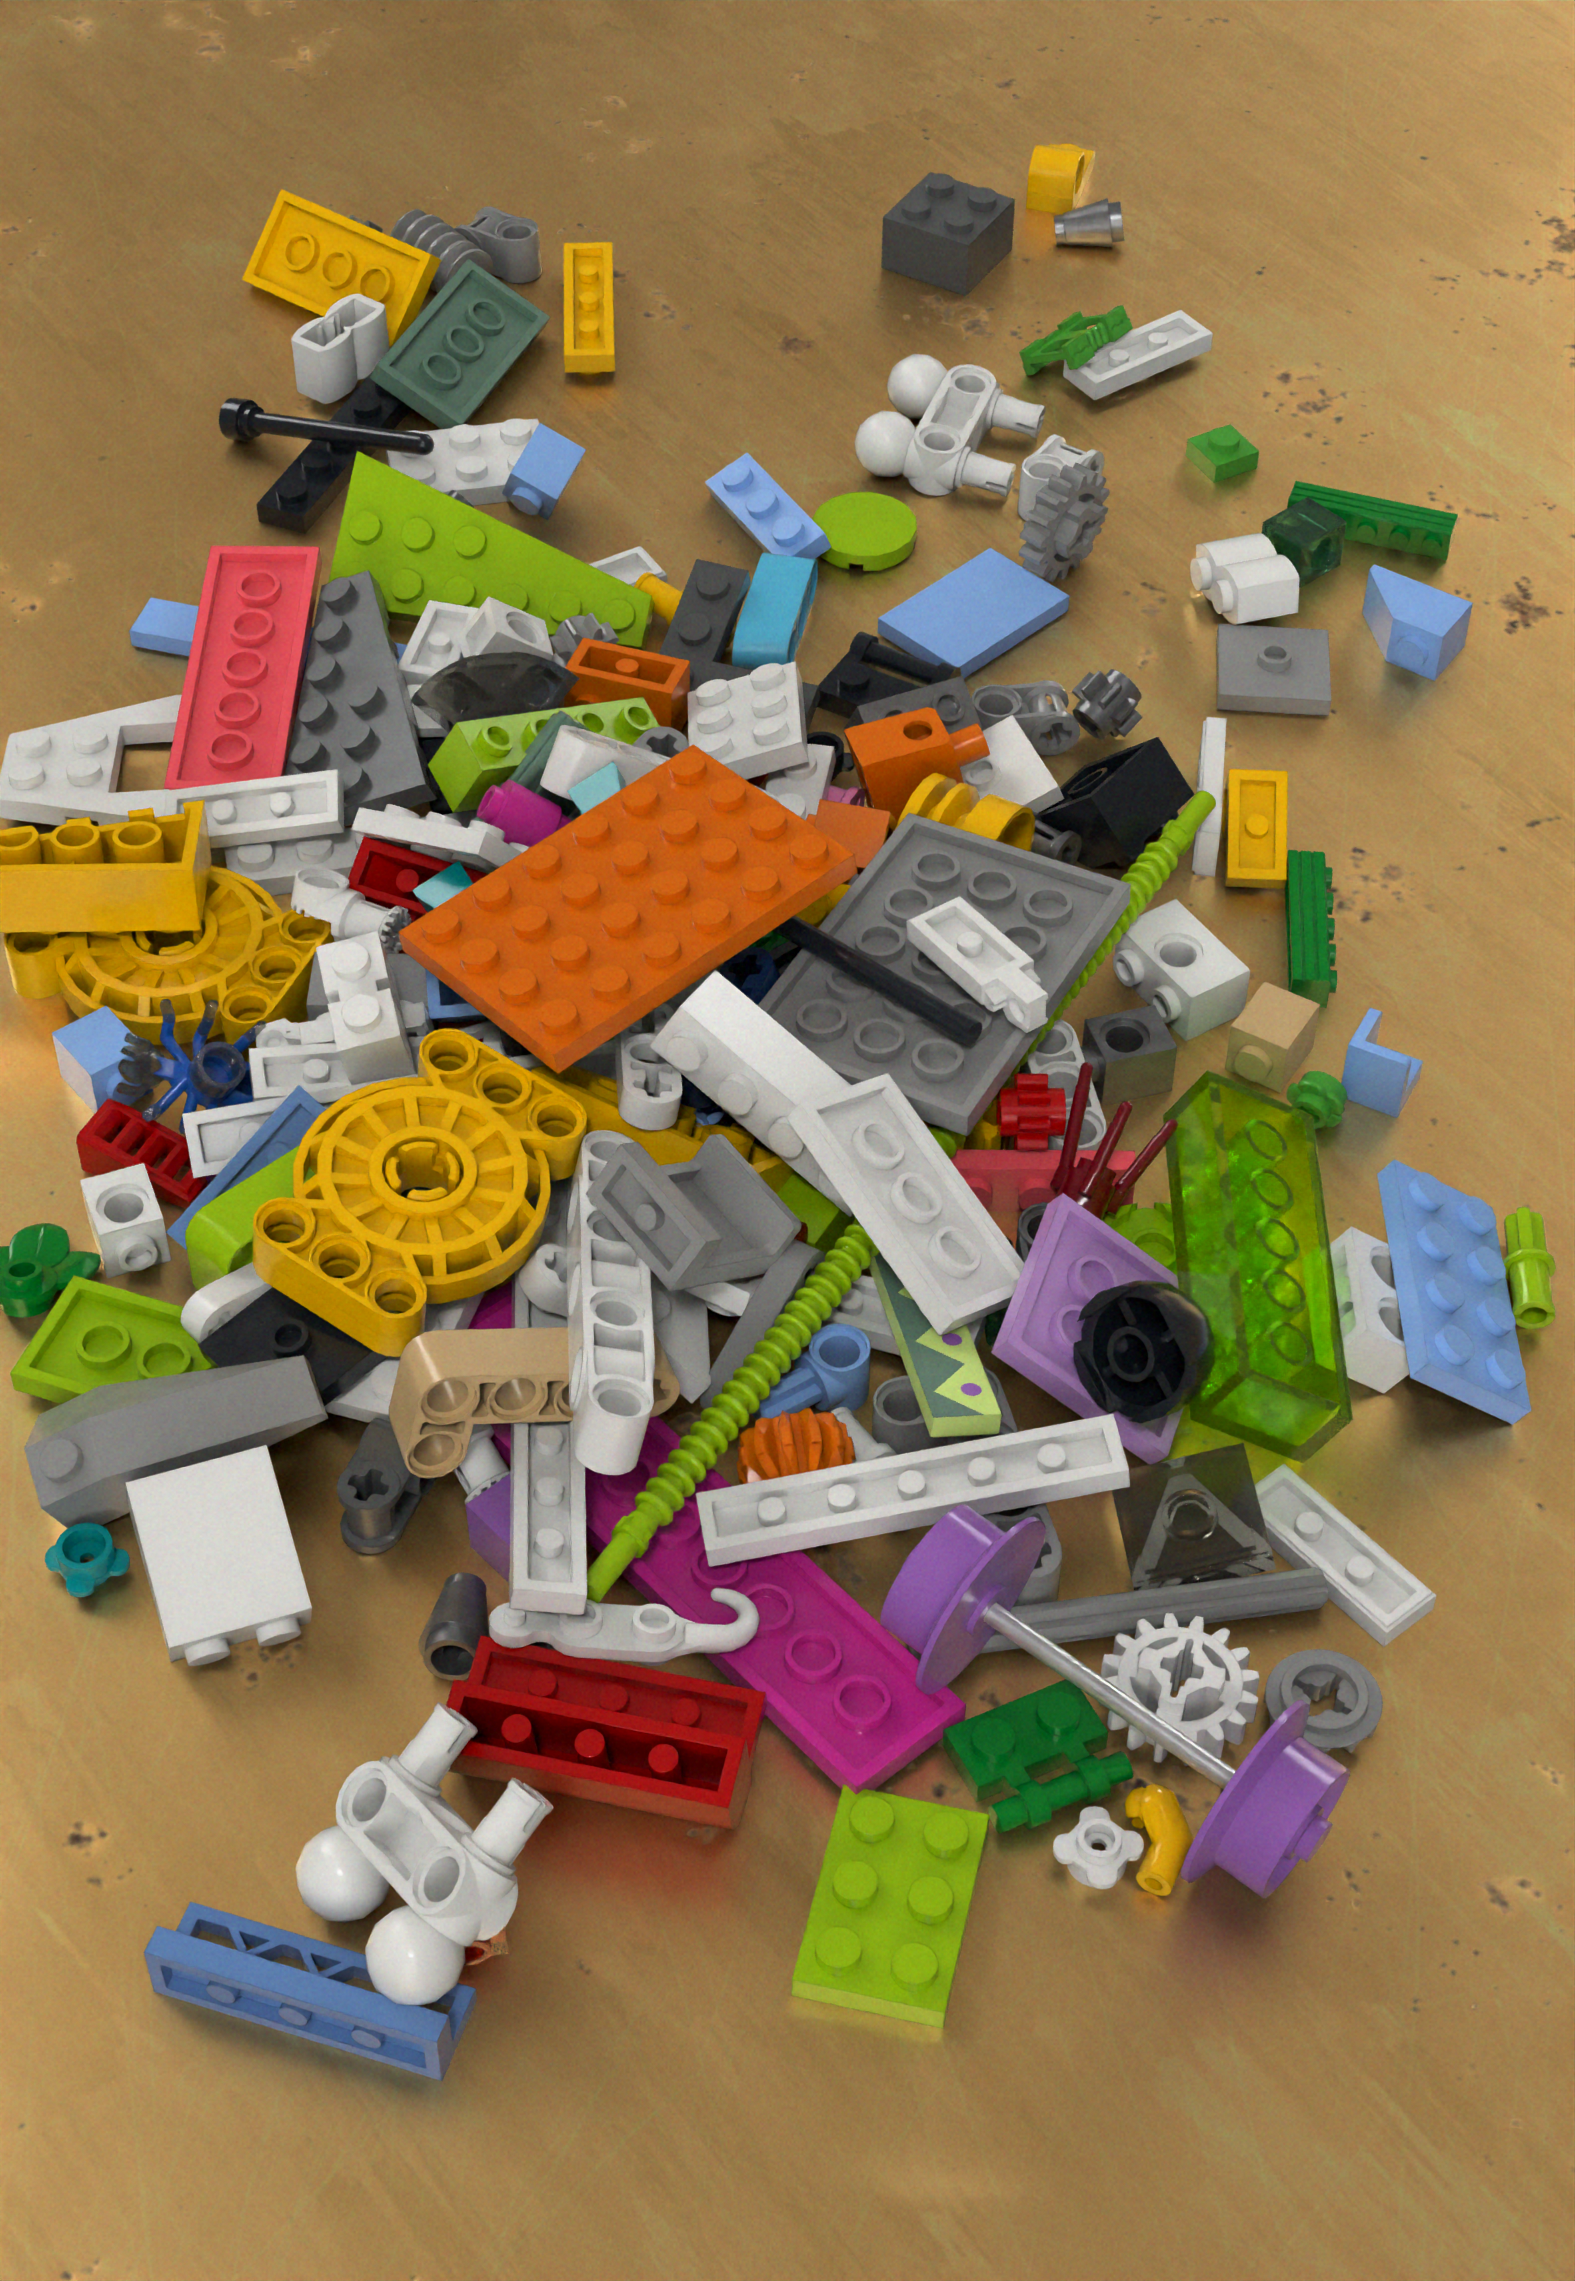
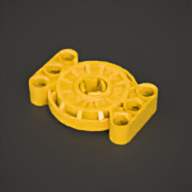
M215 866L210 867L200 930H188L179 933L122 931L116 934L60 932L52 935H44L37 932L5 933L3 936L13 987L18 994L25 998L43 999L62 992L73 1013L80 1018L107 1006L129 1031L145 1045H163L160 1041L164 1014L170 1013L176 1018L173 1035L178 1044L192 1042L201 1020L204 1017L209 1018L213 1024L207 1039L224 1033L226 1050L257 1023L263 1025L283 1018L291 1023H302L308 1015L306 1003L314 952H317L316 947L335 942L334 937L331 935L330 922L314 919L313 916L305 917L304 910H302V914L296 913V910L293 909L282 913L270 893L253 880L231 870ZM256 1040L233 1062H249V1049L257 1048Z
M451 1028L432 1031L420 1043L418 1077H402L372 1083L349 1093L322 1112L305 1133L293 1163V1198L279 1197L268 1200L259 1206L254 1214L253 1266L256 1274L267 1284L374 1352L384 1356L400 1357L405 1346L412 1339L424 1333L426 1304H442L473 1297L502 1283L526 1263L543 1234L549 1212L550 1180L565 1179L575 1172L587 1124V1114L583 1105L572 1096L463 1031ZM310 1167L315 1175L304 1183ZM413 1187H427L431 1189L427 1191L412 1189L407 1199L401 1196L403 1191ZM538 1193V1203L535 1210L528 1200ZM279 1241H289V1243H278V1242H279ZM332 1276H345V1278H334ZM395 1310L403 1313L395 1314L386 1311Z

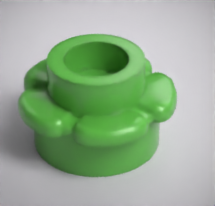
M1309 1071L1303 1075L1298 1084H1290L1286 1092L1287 1100L1292 1104L1291 1112L1301 1124L1309 1128L1318 1129L1324 1125L1334 1127L1342 1121L1341 1114L1345 1110L1344 1105L1347 1102L1348 1096L1344 1086L1333 1076L1320 1071Z

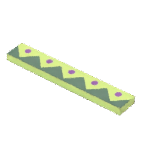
M852 1214V1222H853V1224H854V1218H855V1215H854V1214ZM879 1252L877 1256L871 1257L869 1269L930 1437L999 1434L1002 1414L967 1324L939 1336Z

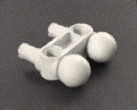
M912 354L896 364L889 375L887 389L889 400L898 412L880 411L868 417L859 426L855 437L856 456L865 469L880 477H896L903 473L913 488L927 495H947L955 491L957 487H962L965 484L1007 497L1014 480L1016 464L992 459L978 454L976 451L987 430L992 429L994 426L1037 438L1043 424L1046 406L1035 405L1004 395L1003 389H1000V383L996 382L994 375L980 366L970 364L958 365L947 371L940 361L930 355ZM908 418L921 419L917 428Z
M440 1702L436 1704L434 1712L400 1756L392 1755L391 1758L382 1756L379 1761H368L357 1767L346 1778L336 1802L338 1825L324 1829L305 1843L296 1865L297 1887L304 1904L314 1913L328 1921L348 1923L366 1917L384 1903L390 1886L406 1901L408 1905L395 1908L374 1925L365 1947L366 1968L374 1987L391 2001L401 2005L421 2006L440 1999L454 1988L458 1982L465 1964V1946H471L474 1941L487 1940L497 1935L507 1925L515 1910L518 1898V1880L514 1874L516 1867L513 1865V1862L546 1814L549 1815L553 1810L552 1804L544 1796L529 1785L522 1784L520 1780L512 1777L508 1782L507 1789L474 1831L440 1795L442 1789L439 1783L471 1737L474 1738L478 1730L461 1714Z

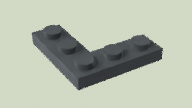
M696 559L659 652L661 655L690 661V692L695 691L705 682L715 679L729 681L750 675L753 671L720 663L751 584L748 570ZM802 682L807 734L820 700L818 685Z

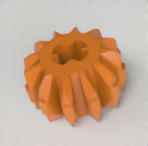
M805 1408L799 1413L791 1414L782 1410L780 1416L772 1419L761 1417L756 1420L755 1427L748 1428L740 1433V1446L737 1448L739 1461L736 1462L740 1484H747L852 1464L856 1457L852 1437H848L846 1424L838 1422L834 1413L821 1412L813 1414L810 1408Z

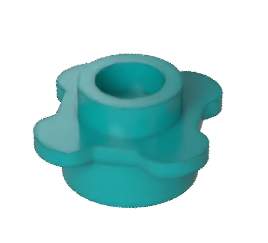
M81 1523L68 1528L59 1536L56 1545L47 1550L45 1563L48 1570L59 1572L66 1580V1589L70 1595L86 1597L91 1595L95 1587L104 1583L110 1576L125 1574L130 1566V1558L127 1551L114 1547L112 1537L106 1527L95 1523ZM94 1559L93 1561L82 1563L85 1560Z

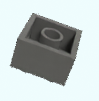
M930 172L883 217L881 268L967 296L1012 250L1015 199L997 194L990 188L976 187L954 180L947 174Z

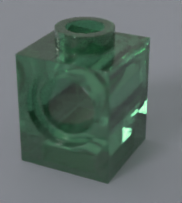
M1307 497L1264 521L1262 534L1271 541L1277 555H1284L1292 562L1299 575L1300 589L1340 565L1347 522Z

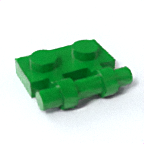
M1067 1679L943 1729L942 1746L976 1803L998 1793H1004L1006 1799L988 1806L991 1823L999 1834L1021 1825L1031 1830L1048 1823L1052 1819V1812L1080 1800L1087 1805L1110 1796L1111 1787L1133 1778L1132 1766L1124 1752L1119 1751L1100 1760L1092 1755L1106 1749L1108 1731L1082 1690ZM1058 1768H1062L1065 1773L1042 1784L1032 1780Z

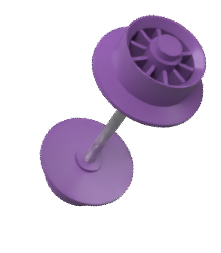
M959 1505L945 1514L906 1558L888 1592L880 1616L882 1627L922 1655L915 1679L919 1690L925 1694H933L944 1688L945 1685H948L971 1663L997 1630L1223 1789L1185 1857L1181 1869L1182 1879L1192 1883L1217 1865L1264 1899L1276 1890L1300 1859L1306 1863L1311 1860L1333 1826L1327 1819L1348 1782L1350 1770L1303 1738L1310 1712L1309 1704L1303 1700H1298L1288 1707L1260 1738L1236 1771L1009 1612L1026 1585L1042 1550L1046 1528L1041 1520L1036 1517H1028L1005 1532L967 1505Z

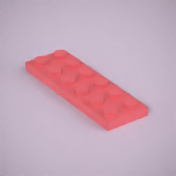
M210 547L164 789L175 790L285 776L322 567L320 547Z

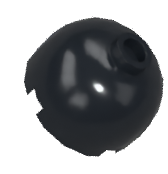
M1137 1280L1098 1292L1082 1308L1078 1321L1084 1319L1085 1321L1081 1329V1341L1073 1344V1358L1082 1385L1099 1407L1108 1413L1119 1411L1127 1417H1132L1129 1420L1131 1422L1144 1423L1178 1412L1204 1390L1215 1362V1336L1208 1316L1193 1298L1169 1283Z

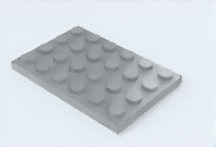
M908 813L823 921L819 929L981 1022L982 1032L977 1041L972 1045L963 1043L803 948L758 1006L850 1085L888 1073L921 1120L968 1136L1044 1025L1025 1033L1008 1021L1002 1008L995 1012L986 1009L985 1004L981 1005L907 939L906 921L959 896L963 898L1034 960V972L1041 980V988L1048 993L1046 1017L1049 1020L1130 903L1131 884Z

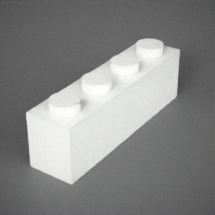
M715 970L677 1009L651 1043L650 1047L851 1217L852 1211L845 1204L836 1188L786 1119L799 1103L851 1085Z

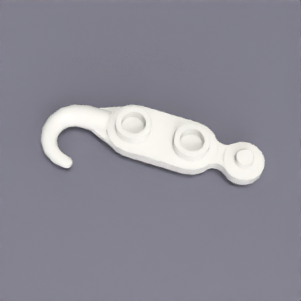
M714 1588L711 1592V1598L716 1602L733 1608L738 1614V1619L735 1622L726 1625L696 1623L679 1617L669 1607L661 1604L652 1603L634 1606L596 1603L586 1599L583 1615L509 1609V1603L502 1604L496 1607L490 1614L489 1634L494 1642L510 1648L524 1647L535 1642H546L552 1645L555 1650L567 1656L632 1661L647 1666H659L681 1655L691 1653L717 1654L736 1650L746 1645L756 1635L760 1618L755 1604L744 1594L732 1589Z

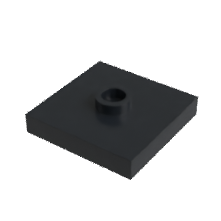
M274 1287L198 1344L203 1357L214 1368L304 1355L309 1360L324 1407L388 1357L374 1352Z

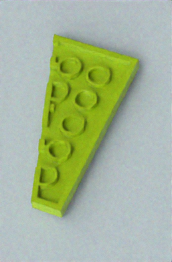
M359 451L356 452L328 583L340 577H349L369 570L380 584L389 619L417 623L429 600L480 608L489 596L545 620L549 638L555 636L557 628L567 618L579 615L587 616L589 613H593L600 625L609 622L619 639L616 645L645 651L655 604L652 595Z

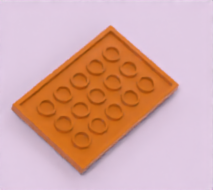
M691 745L443 904L429 911L400 930L398 934L405 953L559 1074L857 874L855 854L695 745Z

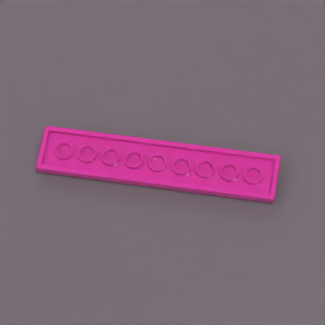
M512 1280L481 1299L468 1329L512 1328ZM658 1416L649 1418L637 1465L630 1472L621 1475H605L585 1467L586 1540L600 1554L612 1540V1530L623 1516H628L636 1509L635 1496L639 1492L646 1491L647 1481L650 1478L657 1477L658 1467L663 1463H669V1453L674 1449H679L681 1438ZM511 1423L490 1424L494 1430L491 1440L501 1457L510 1465ZM713 1468L706 1469V1478L700 1483H695V1492L692 1496L684 1497V1506L680 1511L673 1512V1521L669 1525H659L657 1527L656 1533L649 1540V1548L641 1558L634 1557L622 1572V1575L651 1604L667 1606L679 1617L696 1623L726 1625L738 1619V1614L733 1608L716 1602L711 1598V1592L714 1588L732 1589L747 1596L755 1604L760 1618L756 1635L746 1645L731 1652L702 1654L735 1686L766 1692L767 1706L765 1715L841 1790L843 1784L847 1785L856 1795L863 1789L875 1790L942 1739L943 1729L965 1721L966 1704L946 1685L933 1694H925L919 1690L915 1679L920 1661L801 1550L709 1567L696 1493L731 1487L732 1485Z

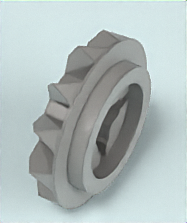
M1312 1649L1294 1653L1275 1666L1266 1683L1263 1703L1267 1705L1271 1726L1296 1701L1303 1700L1310 1706L1311 1700L1319 1701L1324 1695L1329 1696L1333 1689H1336L1334 1710L1326 1709L1320 1716L1317 1714L1314 1717L1309 1715L1303 1738L1324 1753H1327L1330 1749L1343 1748L1351 1754L1361 1740L1366 1737L1373 1738L1382 1713L1381 1691L1372 1674L1353 1658L1331 1650Z

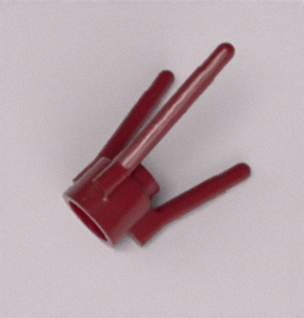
M1085 1062L1080 1067L1059 1166L1050 1186L1058 1189L1055 1198L1064 1193L1102 1221L1106 1212L1116 1216L1124 1196L1164 1148L1166 1142L1177 1130L1178 1122L1175 1119H1169L1159 1132L1154 1135L1118 1182L1112 1185L1116 1173L1106 1166L1133 1108L1130 1102L1123 1101L1110 1123L1093 1161L1081 1157L1077 1166L1073 1167L1093 1073L1092 1064Z

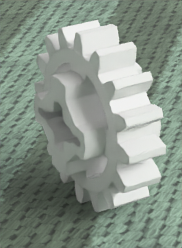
M1166 1613L1163 1628L1155 1630L1143 1618L1137 1621L1135 1639L1119 1633L1115 1637L1113 1654H1104L1101 1668V1676L1217 1758L1222 1756L1224 1739L1240 1745L1244 1739L1246 1723H1253L1259 1699L1256 1694L1260 1677L1258 1671L1247 1669L1250 1651L1247 1647L1235 1648L1233 1650L1228 1649L1230 1636L1228 1629L1224 1627L1210 1636L1203 1632V1617L1195 1616L1189 1628L1178 1626L1177 1619L1173 1613ZM1185 1680V1685L1180 1686L1177 1697H1171L1173 1691L1178 1690L1180 1681ZM1109 1710L1107 1726L1110 1730L1129 1728L1127 1748L1133 1751L1147 1742L1154 1746L1153 1758L1155 1762L1161 1763L1165 1759L1168 1750Z

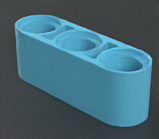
M762 553L737 623L733 641L732 666L754 671L756 668L769 663L784 665L795 661L815 597L818 578L817 559Z

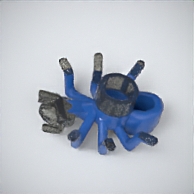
M169 999L161 1000L159 1005L163 1017L160 1041L175 1060L165 1058L161 1051L155 1049L148 1039L132 1033L125 1035L124 1041L133 1046H123L120 1052L136 1061L123 1059L118 1064V1070L127 1082L141 1083V1085L137 1087L118 1083L116 1091L128 1096L141 1097L148 1089L158 1087L163 1081H168L172 1086L157 1103L150 1105L143 1111L142 1118L146 1122L158 1119L184 1091L187 1094L183 1114L195 1112L197 1104L204 1106L207 1110L253 1102L249 1062L244 1060L242 1053L256 1040L260 1031L266 1028L267 1023L265 1021H259L233 1045L221 1041L206 1044L207 1036L214 1024L219 1006L216 1000H209L206 1003L202 1020L193 1037L192 1062L174 1038L173 1029L176 1018L172 1002ZM181 1117L179 1131L185 1135L186 1139L183 1117Z

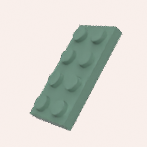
M468 258L376 364L370 379L441 429H449L457 425L467 424L544 330L550 316Z

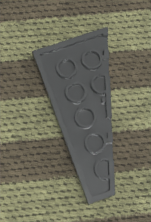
M369 570L349 577H340L321 586L285 776L338 769L344 781V826L353 824L359 807L384 812L387 804L408 808L437 799L435 788L426 773L425 768L428 767L425 752L418 743L416 732L419 728L406 680L398 668V650L390 638L388 630L390 621L381 587Z

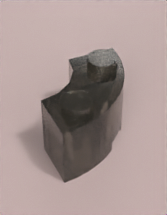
M512 651L511 653L472 655L458 660L435 673L415 692L411 702L450 733L456 722L555 709L579 680V677L553 661L528 653Z

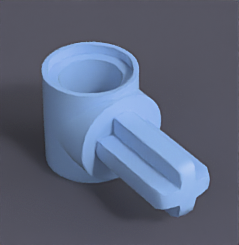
M831 1324L821 1328L812 1336L809 1350L795 1359V1370L782 1376L776 1386L770 1387V1395L765 1400H760L759 1409L753 1413L756 1420L761 1417L772 1419L780 1416L782 1410L789 1414L798 1413L811 1405H814L821 1411L830 1413L840 1407H847L851 1411L861 1407L869 1395L871 1346L868 1337L860 1329L848 1324Z

